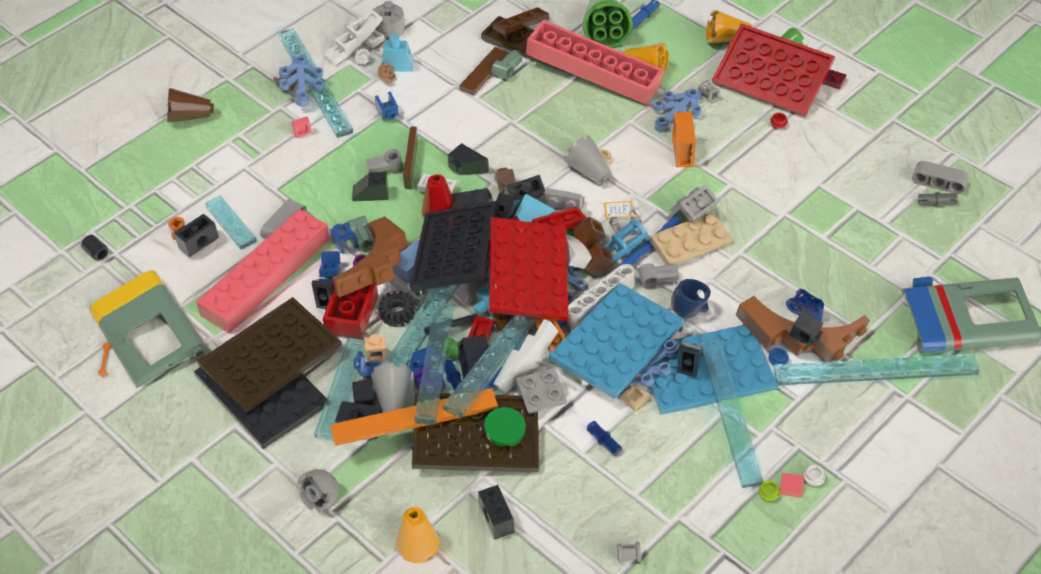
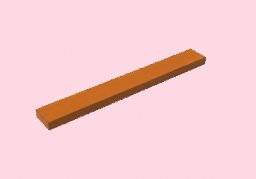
M491 388L331 424L330 429L334 444L338 446L495 410L498 408V404Z

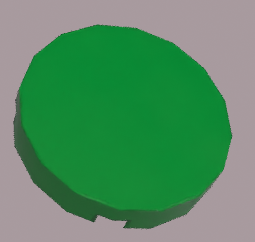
M497 408L490 412L485 419V435L491 443L497 446H514L525 435L526 423L524 417L512 408Z

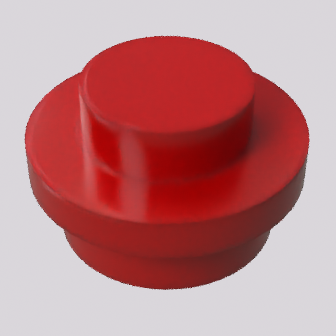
M777 112L770 118V124L775 128L787 126L788 119L783 113Z

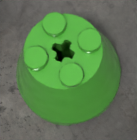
M590 0L583 19L585 37L610 48L620 46L632 32L633 21L629 10L617 0Z

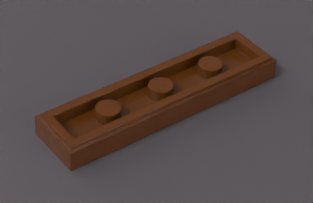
M536 7L493 23V29L506 35L542 20L549 19V13Z
M494 47L459 85V89L475 95L493 75L492 66L495 61H501L509 52Z
M411 126L409 131L403 173L405 189H412L418 145L417 127Z

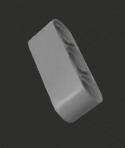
M919 161L915 166L912 180L918 185L961 194L965 191L968 174L963 170L927 161Z
M288 199L262 226L260 236L266 239L299 209L307 212V207Z

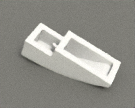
M566 235L568 265L585 269L592 258L589 251L578 239Z

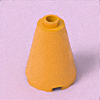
M712 10L710 13L712 19L707 22L706 39H709L708 43L731 42L741 23L751 27L752 25L718 10Z
M665 43L626 49L623 52L661 69H668L669 51L665 50V47H667Z
M411 507L404 512L396 539L397 551L408 562H426L439 549V535L424 511L418 507Z

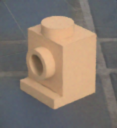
M374 334L369 338H365L367 362L380 361L381 363H388L385 337ZM382 352L381 356L371 357V353Z

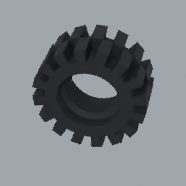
M393 291L392 295L389 292L386 293L387 297L383 296L382 300L379 301L381 320L385 324L388 322V326L394 324V327H398V324H401L402 327L404 322L410 323V319L413 320V315H415L412 297L408 296L406 292L403 295V291H399V294ZM396 306L403 307V309L400 311L390 310L391 308Z

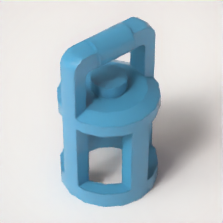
M632 219L619 232L613 234L611 241L604 245V247L609 250L612 247L617 253L612 254L614 262H616L623 255H630V252L642 242H646L649 239V235L636 219ZM631 232H634L637 236L626 244L623 239Z

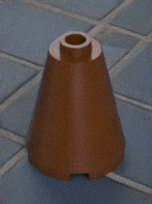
M169 88L167 122L172 123L210 117V113L214 114V103H211L210 99Z

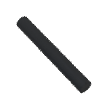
M475 313L424 328V333L430 335L436 331H444L472 323L478 314Z

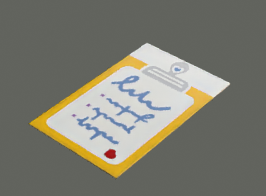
M638 201L604 202L606 219L640 217Z

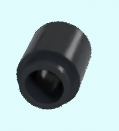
M88 235L82 240L81 248L93 259L100 261L108 255L107 246L95 235Z

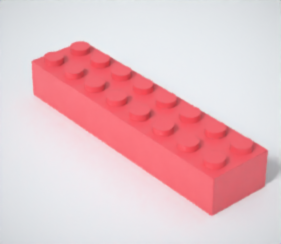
M542 20L527 39V55L643 104H648L661 85L664 69L545 20Z
M301 209L296 211L196 301L200 316L229 334L330 240L328 224Z

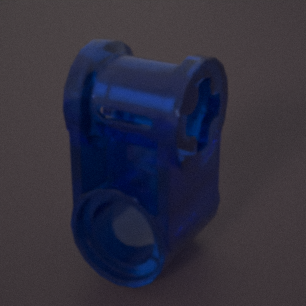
M798 289L796 295L786 301V306L792 313L800 315L803 311L822 321L824 302L806 290Z

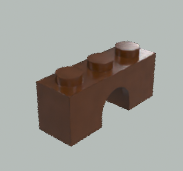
M588 216L573 230L576 239L584 244L592 257L585 270L589 274L592 273L600 277L615 263L611 250L599 244L606 237L602 223Z

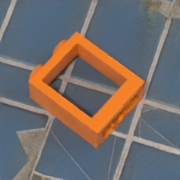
M692 111L674 112L672 141L676 168L694 167L696 138Z

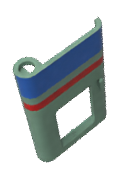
M1018 277L902 288L901 290L905 294L918 331L916 344L920 354L1038 343L1040 341L1041 327L1037 323ZM1014 292L1026 320L977 325L972 322L963 297Z

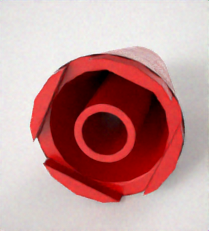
M440 174L432 175L427 180L421 207L422 216L424 217L425 213L452 208V192L445 177Z

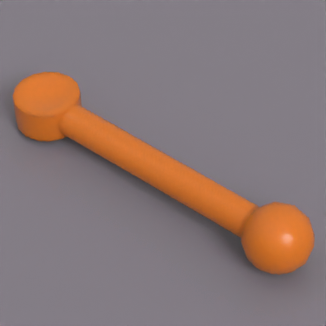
M108 342L103 344L102 366L98 371L100 376L106 375L107 355L111 349V345Z

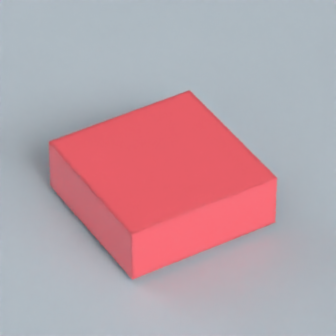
M308 116L291 121L295 138L312 133Z
M782 472L780 494L802 497L804 475Z

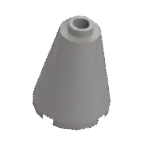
M587 136V139L583 137L578 139L567 150L569 152L568 156L564 155V161L599 185L610 181L612 172L590 136Z
M386 363L376 366L374 372L371 371V378L380 407H382V413L406 408L412 374L409 366L401 364V367H396L394 363Z

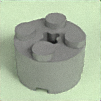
M385 1L384 4L372 9L383 19L375 30L383 34L384 39L391 35H398L400 37L404 33V11L399 5L393 4L392 1Z

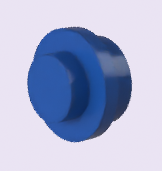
M774 348L768 356L769 362L777 367L786 365L789 359L786 350L783 348Z

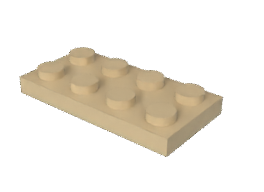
M710 212L699 217L693 223L687 221L650 235L649 240L666 265H677L730 244L732 237L716 215Z

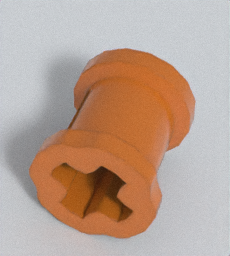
M174 217L168 222V226L172 230L171 236L173 240H176L174 233L185 226V221L181 217Z

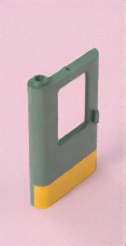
M154 270L144 272L95 301L89 308L92 317L110 343L136 388L174 367V365L187 357L193 359L200 358L206 352L207 347ZM161 314L181 343V347L154 364L147 366L128 337V333Z

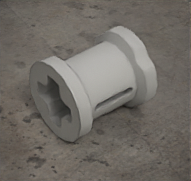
M709 80L703 81L698 87V91L704 94L710 102L717 100L720 96V89L713 87Z
M640 542L629 545L617 544L618 562L622 563L627 560L641 562Z

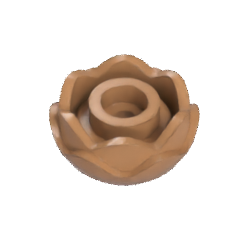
M382 63L379 66L378 76L380 80L385 83L394 82L393 80L396 78L394 67L389 65V63Z

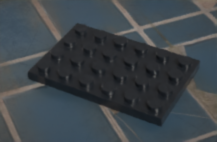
M496 201L425 213L410 281L412 292L486 280L490 253L491 217L496 218Z
M200 367L194 371L197 379L262 449L329 405V400L302 373L245 413Z

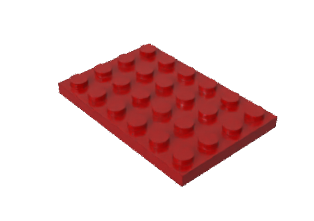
M741 23L712 78V83L806 117L835 61V56Z
M491 217L489 253L490 313L567 322L566 227Z

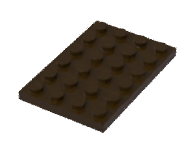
M291 297L199 359L197 363L247 413L341 347L342 342L294 297Z
M415 392L414 406L464 394ZM494 395L498 408H512L524 417L526 423L525 435L514 446H497L486 437L484 429L485 419L493 410L413 428L412 469L538 472V412L531 414L527 412L522 395Z

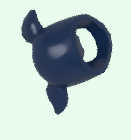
M695 279L682 280L672 293V310L683 318L684 321L695 317L699 313H706L709 309L707 301L711 294L709 286ZM698 290L703 291L704 299L698 295Z

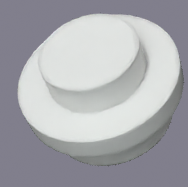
M360 49L356 52L355 61L359 64H367L371 61V54L366 49Z
M812 465L804 471V480L809 485L819 486L825 481V473L820 466Z

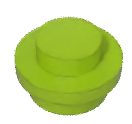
M767 480L759 486L758 493L762 499L774 501L780 496V488L776 482Z

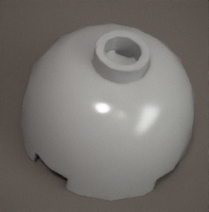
M310 470L301 475L297 481V484H301L302 490L299 496L309 510L315 508L318 513H322L332 507L339 496L338 481L326 470Z

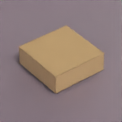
M633 385L621 394V400L634 411L649 401L650 398L637 385Z

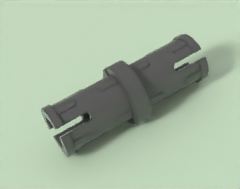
M935 192V194H918V198H920L918 199L919 205L935 204L940 206L941 204H957L958 202L955 200L958 199L957 193Z

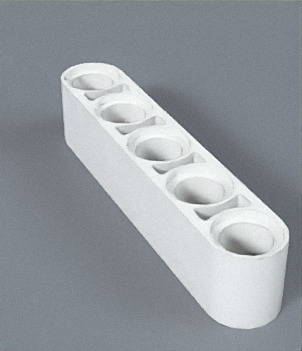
M629 264L619 266L569 304L568 326L575 329L619 283L632 289L635 286V268Z

